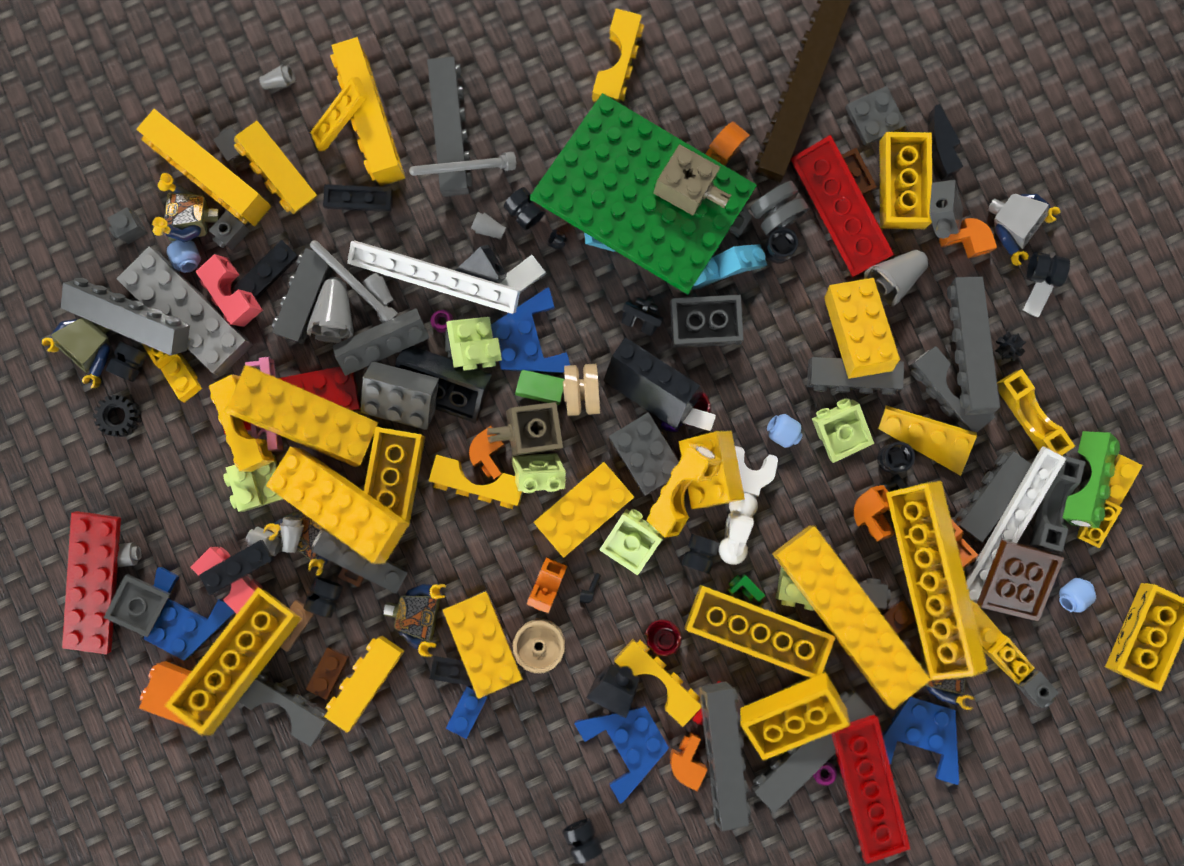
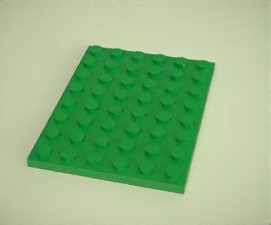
M602 93L531 193L530 200L688 295L757 185ZM679 144L720 167L713 186L731 195L725 208L706 198L705 200L703 199L693 216L653 194L658 178Z

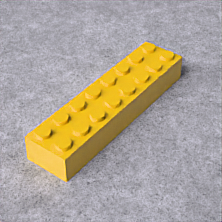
M942 481L887 492L886 495L930 679L975 676L987 671L986 660Z
M815 526L806 527L772 553L887 706L892 709L896 708L930 681V678Z

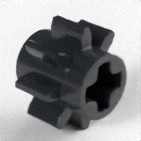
M1008 331L1003 337H999L996 340L999 347L995 352L999 353L1002 360L1011 359L1013 362L1018 356H1022L1025 353L1022 347L1026 341L1022 340L1019 333L1011 335Z

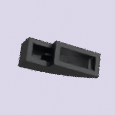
M937 104L929 113L928 133H932V160L937 174L942 181L959 172L964 166L954 150L961 142L941 105Z

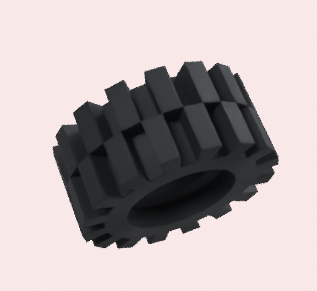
M112 395V397H104L105 401L100 400L98 402L101 406H95L94 410L98 411V413L93 414V418L97 419L94 423L95 426H100L98 428L100 432H105L104 434L109 436L126 437V434L131 435L134 433L132 429H138L139 426L136 423L141 422V418H138V415H141V411L137 410L139 406L133 403L132 399ZM115 408H122L125 412V419L119 425H114L110 420V414Z

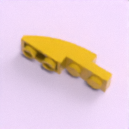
M142 343L155 366L161 369L179 400L185 403L202 389L197 381V375L181 353L168 355Z
M1118 454L1114 461L1115 473L1110 479V495L1105 501V518L1101 521L1100 528L1080 526L1077 538L1097 548L1101 547L1122 510L1120 505L1143 466Z
M971 600L983 651L1013 681L1020 684L1035 668L1009 637L1002 634L978 604Z

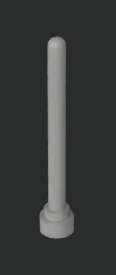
M504 152L498 158L412 166L409 172L415 176L500 167V169L509 171L516 169V157L513 152Z
M311 241L310 247L378 312L377 315L382 323L393 319L398 314L392 307L389 308L387 305L384 306L318 241Z

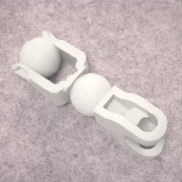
M735 446L745 499L729 503L731 513L728 514L725 523V538L719 545L721 559L731 565L741 563L748 554L746 542L754 523L752 517L758 509L756 497L759 496L760 489L775 478L778 462L777 456L768 455L764 459L760 470H751L744 463V449Z

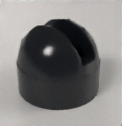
M557 229L553 230L548 238V246L554 249H562L566 245L564 242L567 241L565 234Z

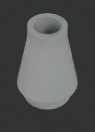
M282 64L269 73L260 76L259 80L262 88L266 90L269 88L291 87V84L295 83V76L289 65L284 66Z
M478 212L471 229L475 230L477 234L501 240L506 227L499 224L486 213L481 214Z
M377 272L362 282L365 288L384 306L394 300L383 276H379Z
M284 517L283 523H280L284 552H297L304 527L301 518Z

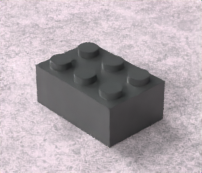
M741 295L671 299L672 348L740 345L743 342Z
M372 361L363 376L361 413L427 430L435 414L439 378Z
M649 413L644 414L609 436L610 442L643 496L667 483L672 476V470L679 463Z

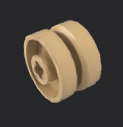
M597 364L584 365V379H579V370L576 365L564 366L565 381H563L564 402H567L568 416L580 415L581 401H585L588 415L600 414Z
M533 619L526 622L518 630L513 641V654L517 662L525 670L533 673H545L554 669L561 661L565 650V637L561 629L554 622L547 619ZM536 642H541L543 644L542 650L540 648H535Z

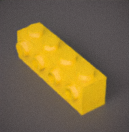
M255 121L235 136V149L242 157L246 155L251 162L249 164L255 174L263 176L266 180L264 182L265 186L272 194L276 193L280 197L279 203L286 212L291 211L294 215L316 198V193L258 121Z
M383 635L370 641L366 647V650L369 651L364 659L361 657L352 668L355 671L352 677L345 678L339 687L342 690L337 698L333 697L326 706L328 712L324 717L347 733L353 729L405 652Z

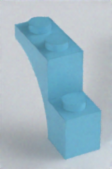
M761 245L734 246L712 257L692 289H700L721 279L767 266L765 253Z

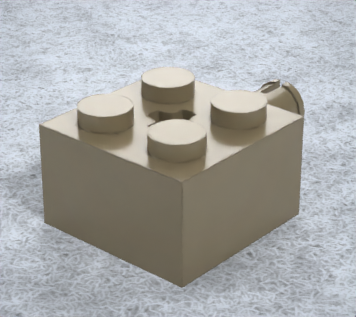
M680 144L658 178L653 194L693 216L703 199L707 198L725 208L731 197L730 194L713 186L720 167Z
M556 402L510 408L506 411L507 426L487 428V435L497 434L488 437L489 443L509 440L512 456L555 451L563 448ZM530 427L537 428L538 432L534 433Z

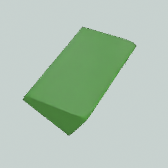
M522 370L515 395L547 403L556 402L557 405H560L564 392L563 381L565 379Z

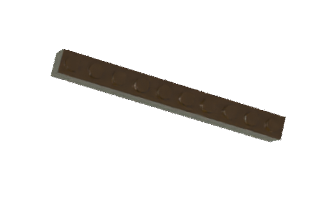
M817 0V4H820L818 11H813L809 24H812V28L810 31H805L801 42L805 46L803 51L798 50L793 62L797 67L795 72L790 70L785 83L789 85L787 92L782 91L778 104L782 106L779 112H774L770 122L774 127L771 133L767 131L762 144L766 146L764 153L759 152L754 165L758 166L756 174L781 183L851 0Z

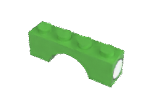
M1082 432L1078 453L1086 461L1090 462L1092 474L1090 481L1084 489L1076 494L1067 496L1063 519L1071 525L1099 529L1101 521L1105 518L1104 506L1106 499L1110 495L1109 483L1115 473V457L1120 451V443L1111 433Z

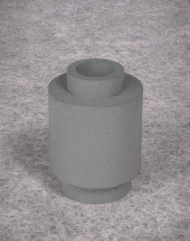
M256 527L248 532L245 540L248 542L247 547L259 540H263L272 556L278 554L283 543L279 535L271 541L269 537L274 533L270 531L263 533V528Z
M134 542L119 544L118 567L137 565L142 555L140 547Z

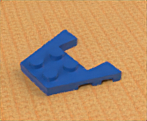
M549 288L544 289L518 306L516 313H508L491 324L493 338H498L502 358L499 361L501 370L564 373V366L570 365L567 352L544 358L532 315L555 309Z
M158 567L154 586L171 593L179 576L163 567ZM168 599L153 630L148 637L144 636V640L185 661L212 634L220 629L235 612L223 599H218L207 619Z
M908 697L893 717L887 730L882 733L889 764L891 765L897 741L941 754L935 777L939 780L958 785L959 769L955 710L915 697Z
M646 706L630 709L626 718L613 713L574 722L584 742L606 730L627 765L629 772L609 783L620 804L624 802L669 749Z

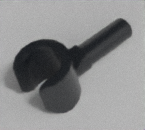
M595 574L589 591L581 590L580 602L590 603L592 601L595 587L601 574Z

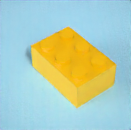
M716 431L679 441L681 457L682 452L689 445L703 444L722 460L711 480H694L688 485L691 509L707 508L745 499L732 431Z

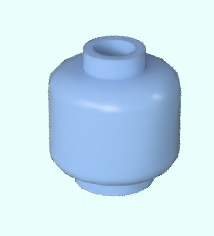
M175 240L167 247L166 253L170 263L177 271L184 273L194 271L200 263V254L192 240L188 242Z
M786 414L774 416L767 426L769 438L784 448L798 444L802 438L801 424Z
M1074 578L1060 589L1059 601L1070 612H1083L1095 602V588L1087 580Z

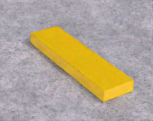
M352 77L311 130L310 133L318 151H325L367 98L359 77Z

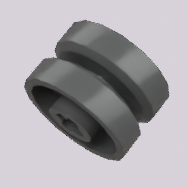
M793 181L774 188L750 207L756 219L765 218L761 228L766 236H770L778 228L788 227L810 209L803 198L794 199L799 190Z

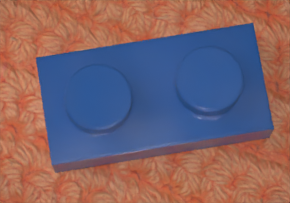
M467 686L446 729L467 739L488 695L478 699L474 688Z

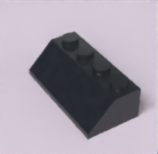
M626 337L612 355L603 380L606 384L676 430H678L703 394L700 385Z
M415 346L401 351L396 359L395 367L439 378L436 410L476 424L489 389L491 373L479 369L463 371V366H453V360Z

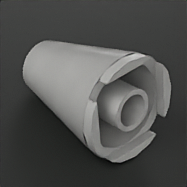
M913 250L871 266L865 272L864 279L874 278L882 305L886 306L889 304L891 305L890 307H894L928 268V258L925 253Z
M330 277L322 285L307 326V334L309 336L311 333L314 334L316 340L340 343L342 338L349 339L354 335L347 285L341 278Z

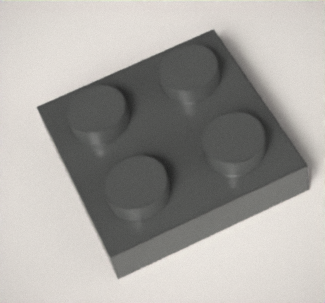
M887 86L859 98L845 107L864 146L880 140L886 132H897L906 127V123Z
M126 574L103 618L148 637L171 594Z

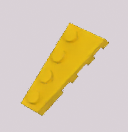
M890 406L885 407L878 427L879 430L900 442L907 443L914 450L960 476L977 437L976 432Z

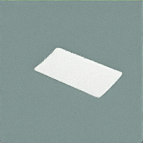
M1045 280L1042 283L1036 282L1023 311L1039 317L1054 286L1046 284Z
M693 408L683 423L711 431L716 415Z

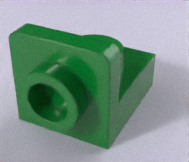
M737 574L728 583L730 587L727 590L731 594H734L743 586L744 588L741 591L750 601L754 598L759 602L765 596L745 574L741 576Z

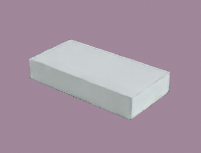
M531 255L506 274L507 277L500 284L521 290V293L544 276L546 272Z

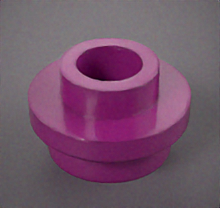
M438 310L431 317V325L437 332L444 333L445 330H448L447 323L439 325V320L445 318L446 322L454 319L450 312Z
M826 762L813 777L820 785L827 786L835 781L837 772L830 762ZM823 769L828 770V774L825 777L820 775Z

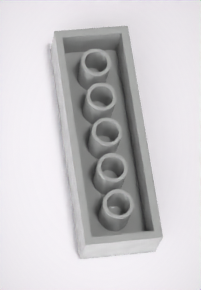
M150 246L116 278L144 306L161 310L162 314L178 317L181 319V322L189 324L187 349L213 374L222 377L253 346L234 325H230L223 318V314L179 271L175 270L159 252Z

